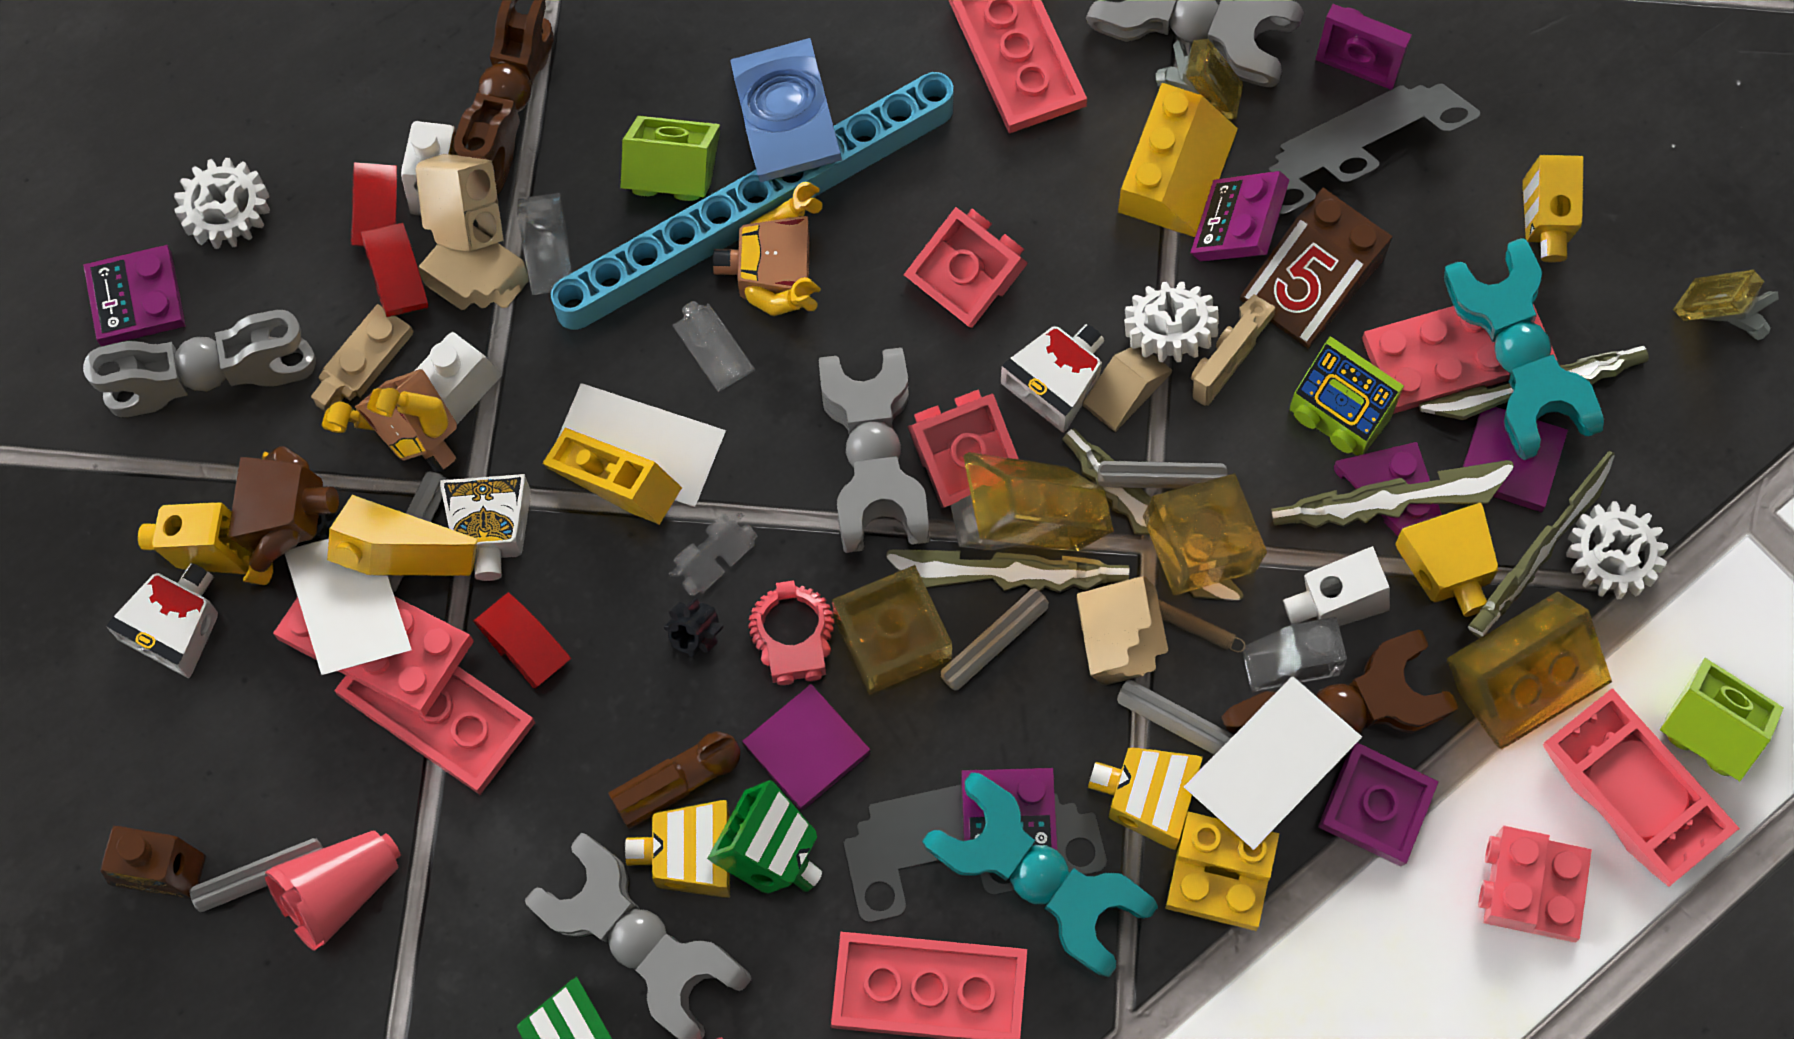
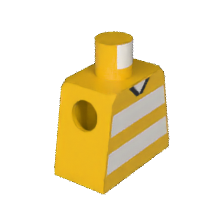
M1539 155L1523 179L1526 240L1529 242H1541V260L1544 262L1567 260V242H1570L1581 228L1583 156Z
M1134 747L1128 748L1122 769L1095 762L1088 788L1114 796L1108 816L1112 821L1163 846L1176 850L1192 794L1184 786L1199 771L1203 757Z
M727 800L653 814L652 837L626 838V865H652V879L655 886L661 889L730 897V873L707 859L730 818Z

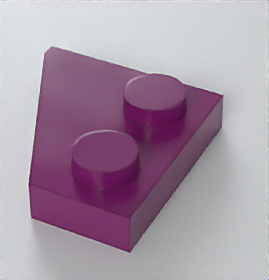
M1417 442L1338 460L1334 465L1335 473L1341 479L1345 477L1356 489L1402 478L1407 484L1430 481ZM1409 504L1399 518L1386 515L1381 516L1384 519V523L1399 536L1403 528L1441 516L1442 514L1438 504Z

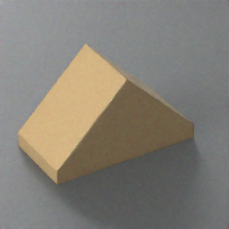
M1142 347L1136 349L1128 348L1113 356L1083 401L1082 406L1116 432L1170 376L1172 369L1163 362H1158V358L1153 354L1147 358L1143 357Z

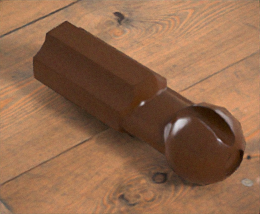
M718 731L709 733L698 744L672 759H666L610 791L608 794L627 828L630 829L650 818L653 814L688 796L689 792L717 776L730 774L738 765L741 750L733 736Z

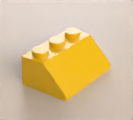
M1161 83L1121 188L1118 213L1195 237L1213 180L1220 179L1238 128L1202 95Z

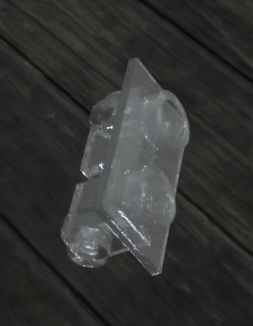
M693 301L684 306L682 309L684 317L673 324V328L718 392L755 371L710 304L705 306L698 305L696 301Z
M724 513L705 530L709 537L700 546L696 547L691 543L674 558L673 561L677 567L669 573V576L672 578L683 575L686 580L682 583V586L690 595L695 596L698 592L703 594L725 573L723 568L714 559L720 555L729 566H732L749 549L754 547L753 540L758 536L748 524H745L743 527L737 524L744 517L742 513L732 515L730 518Z

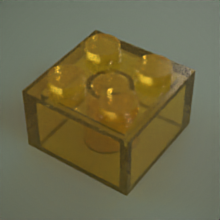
M1235 473L1154 495L1143 515L1173 595L1255 573L1267 554Z
M915 565L832 599L834 619L869 695L952 660V642Z

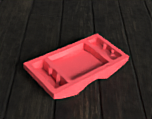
M1613 688L1543 744L1548 755L1574 792L1597 809L1611 825L1626 850L1668 887L1740 829Z

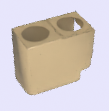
M441 154L417 164L415 171L422 225L424 229L432 231L437 244L449 249L470 252L504 241L492 160ZM474 220H477L479 230L491 237L489 241L479 242L473 234Z
M473 226V234L479 242H487L491 239L487 234ZM499 243L470 252L449 249L437 244L418 267L424 284L460 310H465L471 303H475L480 308H486L493 302L501 308H507L530 280L523 260Z
M1145 576L1077 594L1090 676L1101 684L1109 685L1143 677L1145 673L1156 669L1155 657L1166 654L1168 646L1157 591Z

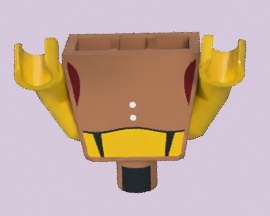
M802 182L795 188L791 199L751 221L750 224L741 226L739 228V249H714V275H738L740 297L747 299L749 303L771 316L788 313L800 308L814 311L818 303L810 295L814 292H820L821 288L809 279L810 232L808 216H804L805 210L813 214L819 213L822 210V202L816 198H811L814 194L819 193L820 188L812 183Z
M423 369L385 381L355 406L356 411L352 410L349 404L340 401L334 403L325 411L322 421L324 429L335 433H344L348 422H352L355 428L376 431L398 458L404 461L422 455L435 473L442 471L456 459V456L444 439L457 429V423Z

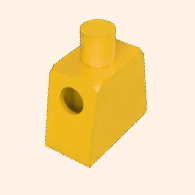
M1481 502L1405 527L1401 530L1395 543L1397 550L1430 600L1439 602L1455 596L1465 617L1478 614L1487 602L1481 587L1490 584L1498 572V563Z
M223 503L163 505L158 511L156 524H142L138 531V543L142 550H155L172 565L180 569L187 570L189 565L193 563L209 572L247 574L249 566L243 564V558L245 555L252 554V552H249L228 538L231 511Z

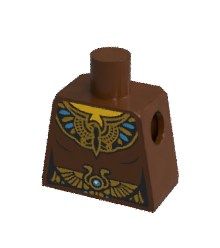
M113 826L101 865V873L111 886L191 899L190 889L199 884L206 855L173 835ZM180 860L179 870L174 874V861Z

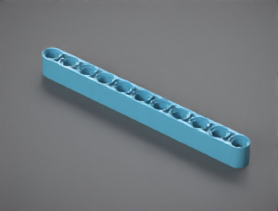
M939 72L925 74L834 125L842 161L761 183L757 171L754 170L560 279L551 290V300L559 323L570 330H578L592 324L713 255L714 249H724L738 241L739 228L741 226L750 224L751 221L791 199L795 188L800 183L809 182L820 188L819 193L811 197L814 198L941 126L953 114V83L951 79ZM932 96H938L942 98V100L932 102L927 100V98ZM896 116L906 117L907 120L902 122H896L892 120V118ZM868 136L872 138L870 141L860 142L856 140L858 137ZM790 176L801 178L794 183L784 181V179ZM755 196L765 198L759 203L748 202L750 198ZM717 217H726L729 219L728 221L722 224H715L711 222L714 218ZM682 237L693 239L685 245L674 243ZM644 258L656 259L655 262L647 266L638 264ZM610 278L619 280L610 287L601 285L602 282ZM579 299L582 301L576 307H564V304L569 300Z

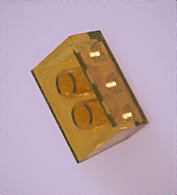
M973 452L963 455L980 539L1079 551L1114 531L1105 490L1068 467Z
M1558 591L1447 658L1459 694L1492 741L1501 750L1612 683L1589 610Z

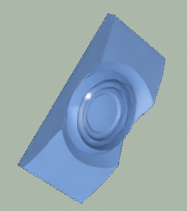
M810 38L731 59L734 81L760 183L842 161Z

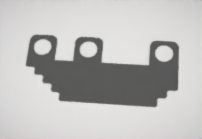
M1437 84L1431 88L1419 85L1412 89L1402 85L1281 144L1280 147L1284 152L1275 156L1279 162L1271 166L1269 171H1281L1290 179L1287 190H1301L1304 193V197L1296 204L1282 205L1280 213L1291 212L1315 199L1316 193L1303 183L1300 178L1325 167L1343 182L1353 181L1375 170L1380 164L1376 158L1362 147L1422 117L1427 118L1443 131H1452L1477 119L1480 116V111L1444 84ZM1451 108H1464L1468 111L1467 117L1460 122L1445 123L1440 119L1441 114ZM1363 158L1367 161V166L1360 172L1346 174L1340 171V165L1348 159Z
M961 785L870 804L868 807L870 819L858 823V836L847 838L843 842L859 915L863 920L868 922L899 916L905 911L906 901L898 869L938 861L937 858L925 849L922 843L928 832L940 830L953 838L964 841ZM1054 793L1057 851L1065 858L1069 872L1075 868L1085 875L1103 870L1106 866L1107 858L1095 813L1079 814L1075 803L1062 805L1059 803L1058 795ZM1085 838L1093 844L1095 857L1089 865L1078 867L1068 861L1066 847L1071 840ZM989 872L980 874L983 887L990 894L1014 890L1011 882L1001 884L994 881ZM884 882L892 887L895 899L890 908L884 911H875L867 905L865 892L871 884Z

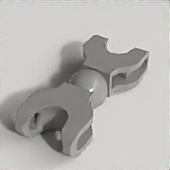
M1098 0L1091 5L1086 20L1095 31L1125 42L1140 39L1152 32L1168 35L1170 28L1176 36L1185 42L1199 43L1207 40V48L1218 52L1223 57L1226 68L1234 78L1263 87H1273L1279 83L1282 76L1281 63L1276 57L1259 49L1255 39L1258 34L1267 30L1287 33L1294 31L1301 24L1304 11L1293 0H1221L1219 5L1216 0H1125L1123 2Z
M273 310L248 315L238 321L234 327L215 332L216 341L209 337H193L184 341L177 350L172 342L148 344L137 341H125L92 350L86 356L83 372L90 384L98 391L103 392L104 403L114 415L118 417H132L156 412L174 398L187 396V387L194 391H210L220 386L225 378H227L231 386L245 383L259 386H278L300 381L312 374L316 364V357L308 342L301 338V327L295 316L286 310ZM284 325L288 327L287 333L281 338L269 336L270 332L277 326ZM292 353L303 355L302 361L295 366H287L281 361V357ZM106 362H114L120 367L119 372L106 376L97 374L99 367ZM121 391L134 393L129 401H117V396Z
M902 348L885 349L882 352V370L875 378L865 382L855 381L846 376L838 356L819 358L824 411L833 420L847 428L849 437L846 442V455L854 468L852 480L843 487L837 498L838 522L845 553L862 551L864 548L865 528L872 520L882 516L892 517L901 522L907 533L909 543L920 544L929 542V521L925 490L917 480L906 475L900 469L898 460L901 455V443L897 434L892 429L894 418L904 410L909 400L908 373Z
M580 833L572 843L571 848L572 852L586 868L587 881L582 891L572 899L559 900L552 893L546 892L542 888H535L525 898L526 905L556 932L571 937H583L592 934L608 943L612 955L620 964L627 968L636 969L635 971L646 980L648 987L647 1003L651 1016L678 1039H703L705 1035L704 1026L697 1021L689 1010V995L693 987L703 979L717 978L727 987L741 991L752 980L750 973L724 949L712 942L693 941L685 944L668 935L663 922L657 915L648 910L640 909L630 899L628 893L629 878L625 864L587 834Z

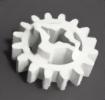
M225 158L222 166L217 167L214 161L210 159L207 163V170L202 171L196 166L192 168L195 175L193 180L181 179L180 182L185 192L175 193L174 198L179 207L174 210L178 219L182 222L181 225L188 236L193 234L198 244H204L209 238L214 249H219L222 240H228L232 247H236V237L242 235L250 240L252 235L249 229L252 226L263 228L264 223L259 214H267L270 211L266 199L269 198V193L258 172H250L245 162L242 161L235 168L231 159Z
M1162 282L1161 290L1158 291L1148 286L1145 288L1146 297L1134 295L1132 297L1133 306L1125 308V335L1130 337L1132 349L1142 347V356L1145 358L1156 353L1158 354V362H1164L1167 356H1173L1176 362H1181L1182 354L1185 353L1196 358L1198 357V347L1209 349L1211 347V337L1218 336V306H1213V297L1211 295L1201 297V287L1199 286L1192 288L1190 291L1185 290V282H1180L1176 288H1170L1167 282Z
M1612 501L1607 512H1605L1598 504L1594 506L1590 516L1586 514L1580 516L1576 523L1578 528H1573L1568 536V540L1574 544L1570 545L1566 552V557L1577 558L1578 560L1571 568L1572 573L1584 572L1586 578L1582 585L1586 588L1592 583L1598 584V595L1601 597L1604 596L1608 589H1614L1616 598L1622 599L1627 593L1628 588L1636 597L1645 588L1644 584L1651 587L1659 578L1656 573H1660L1666 566L1667 561L1660 556H1663L1667 551L1668 544L1656 541L1663 532L1662 527L1651 529L1647 525L1652 517L1649 513L1641 518L1635 516L1636 505L1631 504L1626 512H1622L1617 501ZM1594 532L1595 537L1593 540L1596 546L1593 550L1589 551V538ZM1644 550L1645 561L1643 567L1640 569L1639 564L1641 563V560L1638 557V554L1640 553V551Z

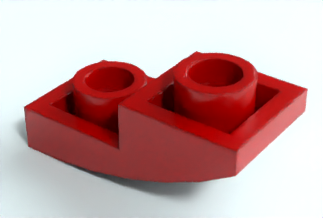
M354 162L351 246L364 247L361 232L396 224L397 166Z
M399 223L361 232L363 245L374 274L375 287L386 317L428 308L426 294L404 224Z
M509 592L473 620L500 655H507L532 688L538 687L571 659L546 628Z

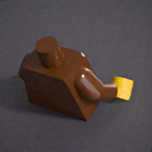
M284 446L277 447L271 453L264 452L262 459L240 457L228 538L249 552H252L251 555H245L243 558V564L249 566L247 574L243 577L244 582L267 585L273 574L274 560L296 547L299 542L311 540L316 535L319 514L335 513L339 507L337 490L332 486L323 487L322 478L310 470L309 463Z

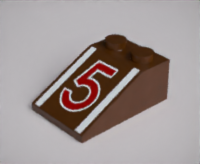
M1322 188L1315 199L1307 205L1293 222L1241 294L1240 300L1245 303L1255 294L1275 306V315L1270 322L1309 349L1384 261L1393 236L1328 190Z

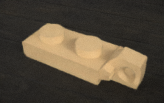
M1253 294L1240 307L1239 322L1234 328L1228 326L1222 332L1216 343L1217 350L1210 359L1205 357L1201 359L1192 373L1191 380L1194 381V400L1204 406H1209L1256 345V338L1275 315V306Z
M377 304L323 368L324 370L319 376L321 384L311 396L316 406L325 412L331 405L339 401L341 402L344 398L349 401L356 395L361 398L413 335L412 327L397 316L386 317L383 307Z

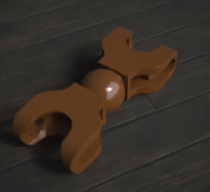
M502 0L497 14L494 44L489 56L492 66L487 68L480 77L478 93H476L471 107L467 108L462 114L454 137L456 155L492 160L495 170L494 177L497 194L503 189L512 165L515 138L520 123L518 112L523 110L529 102L531 87L535 77L545 67L554 41L551 23L544 18L546 10L545 0H534L528 14H520L516 11L515 4L518 0Z
M1414 630L1381 643L1368 659L1364 675L1355 678L1349 685L1339 683L1328 685L1316 695L1318 699L1359 734L1363 731L1364 727L1367 728L1379 723L1386 724L1401 732L1413 733L1450 716L1459 707L1451 692L1443 691L1438 694L1424 696L1414 692L1405 681L1404 668L1406 663L1417 658L1428 647L1427 639L1421 630ZM1265 691L1230 707L1221 716L1226 729L1229 732L1237 733L1276 692Z

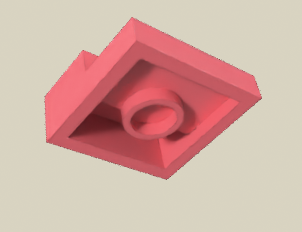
M955 207L904 273V276L963 323L973 328L998 295L1003 296L1028 262L1020 257L1025 249L1006 234L998 240L987 230L992 223L978 212L971 209L966 215Z
M979 389L955 398L957 407L941 413L937 405L914 414L917 423L907 426L923 467H926L941 508L1025 476L994 394L981 397Z
M1503 825L1496 836L1489 837L1486 847L1485 863L1492 864L1490 880H1483L1479 894L1478 907L1485 909L1483 923L1576 943L1580 939L1592 849L1550 841V835Z

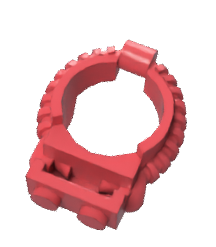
M794 580L776 583L775 591L772 592L770 590L767 592L768 595H763L760 598L761 601L755 603L756 607L752 608V615L749 616L751 623L748 624V628L751 629L749 634L753 637L752 642L757 644L756 648L758 650H762L761 661L764 665L770 666L773 683L777 682L778 685H789L794 683V680L803 678L806 681L821 679L823 675H826L824 657H827L831 652L827 640L831 639L832 635L830 633L834 630L832 626L834 624V619L832 618L833 611H830V605L826 604L827 600L824 597H820L821 594L818 592L814 593L813 589L809 588L807 590L804 586L797 587ZM797 598V601L806 603L815 611L819 622L814 634L804 642L797 645H784L773 640L764 629V621L769 611L779 604V600Z

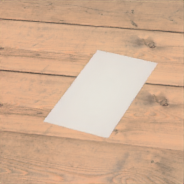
M581 383L559 436L564 428H568L656 462L682 487L675 501L695 507L726 430Z
M329 539L292 548L285 553L321 675L412 650L387 575H367L328 561Z
M1292 676L1196 773L1184 788L1254 850L1362 736Z

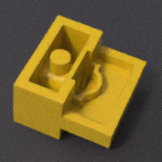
M1187 812L1180 836L1165 909L1257 931L1280 833L1270 832L1253 850L1220 819Z

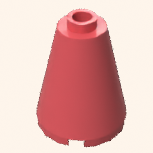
M373 830L273 866L265 872L268 875L265 877V881L284 917L290 916L298 926L294 929L296 934L309 948L316 950L323 946L398 869L396 859L401 854L397 845L387 833L380 836Z

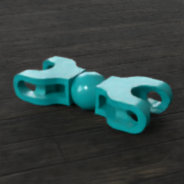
M1520 238L1507 244L1505 261L1508 266L1509 277L1501 283L1487 285L1477 281L1469 271L1466 263L1455 262L1445 266L1444 281L1457 315L1464 321L1472 325L1481 326L1488 332L1492 343L1495 342L1494 350L1497 361L1506 371L1511 373L1509 383L1513 393L1508 400L1503 424L1519 458L1526 460L1538 454L1541 438L1536 421L1545 413L1560 412L1569 416L1579 433L1584 436H1592L1602 432L1604 417L1590 382L1581 375L1566 371L1559 366L1554 354L1550 355L1551 344L1549 336L1541 326L1535 324L1537 314L1533 303L1538 295L1542 271L1526 239Z
M970 773L965 780V791L967 796L974 800L984 811L986 824L983 832L973 840L960 841L943 831L933 830L928 832L922 840L925 849L958 875L976 876L989 872L995 873L1005 881L1010 877L1014 890L1022 899L1032 904H1046L1044 909L1056 918L1059 925V939L1064 951L1096 974L1110 977L1116 969V960L1114 955L1106 950L1096 937L1095 924L1099 914L1107 908L1117 907L1129 912L1136 918H1148L1153 916L1158 909L1155 899L1129 878L1119 873H1103L1093 877L1086 876L1075 868L1069 872L1065 858L1056 849L1047 845H1032L1035 839L1030 837L1021 826V813L1015 797L982 774Z

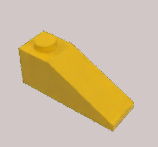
M564 428L542 463L546 468L625 511L659 525L682 489L656 462L568 428Z
M352 495L330 527L327 560L367 575L470 576L474 570L478 539Z

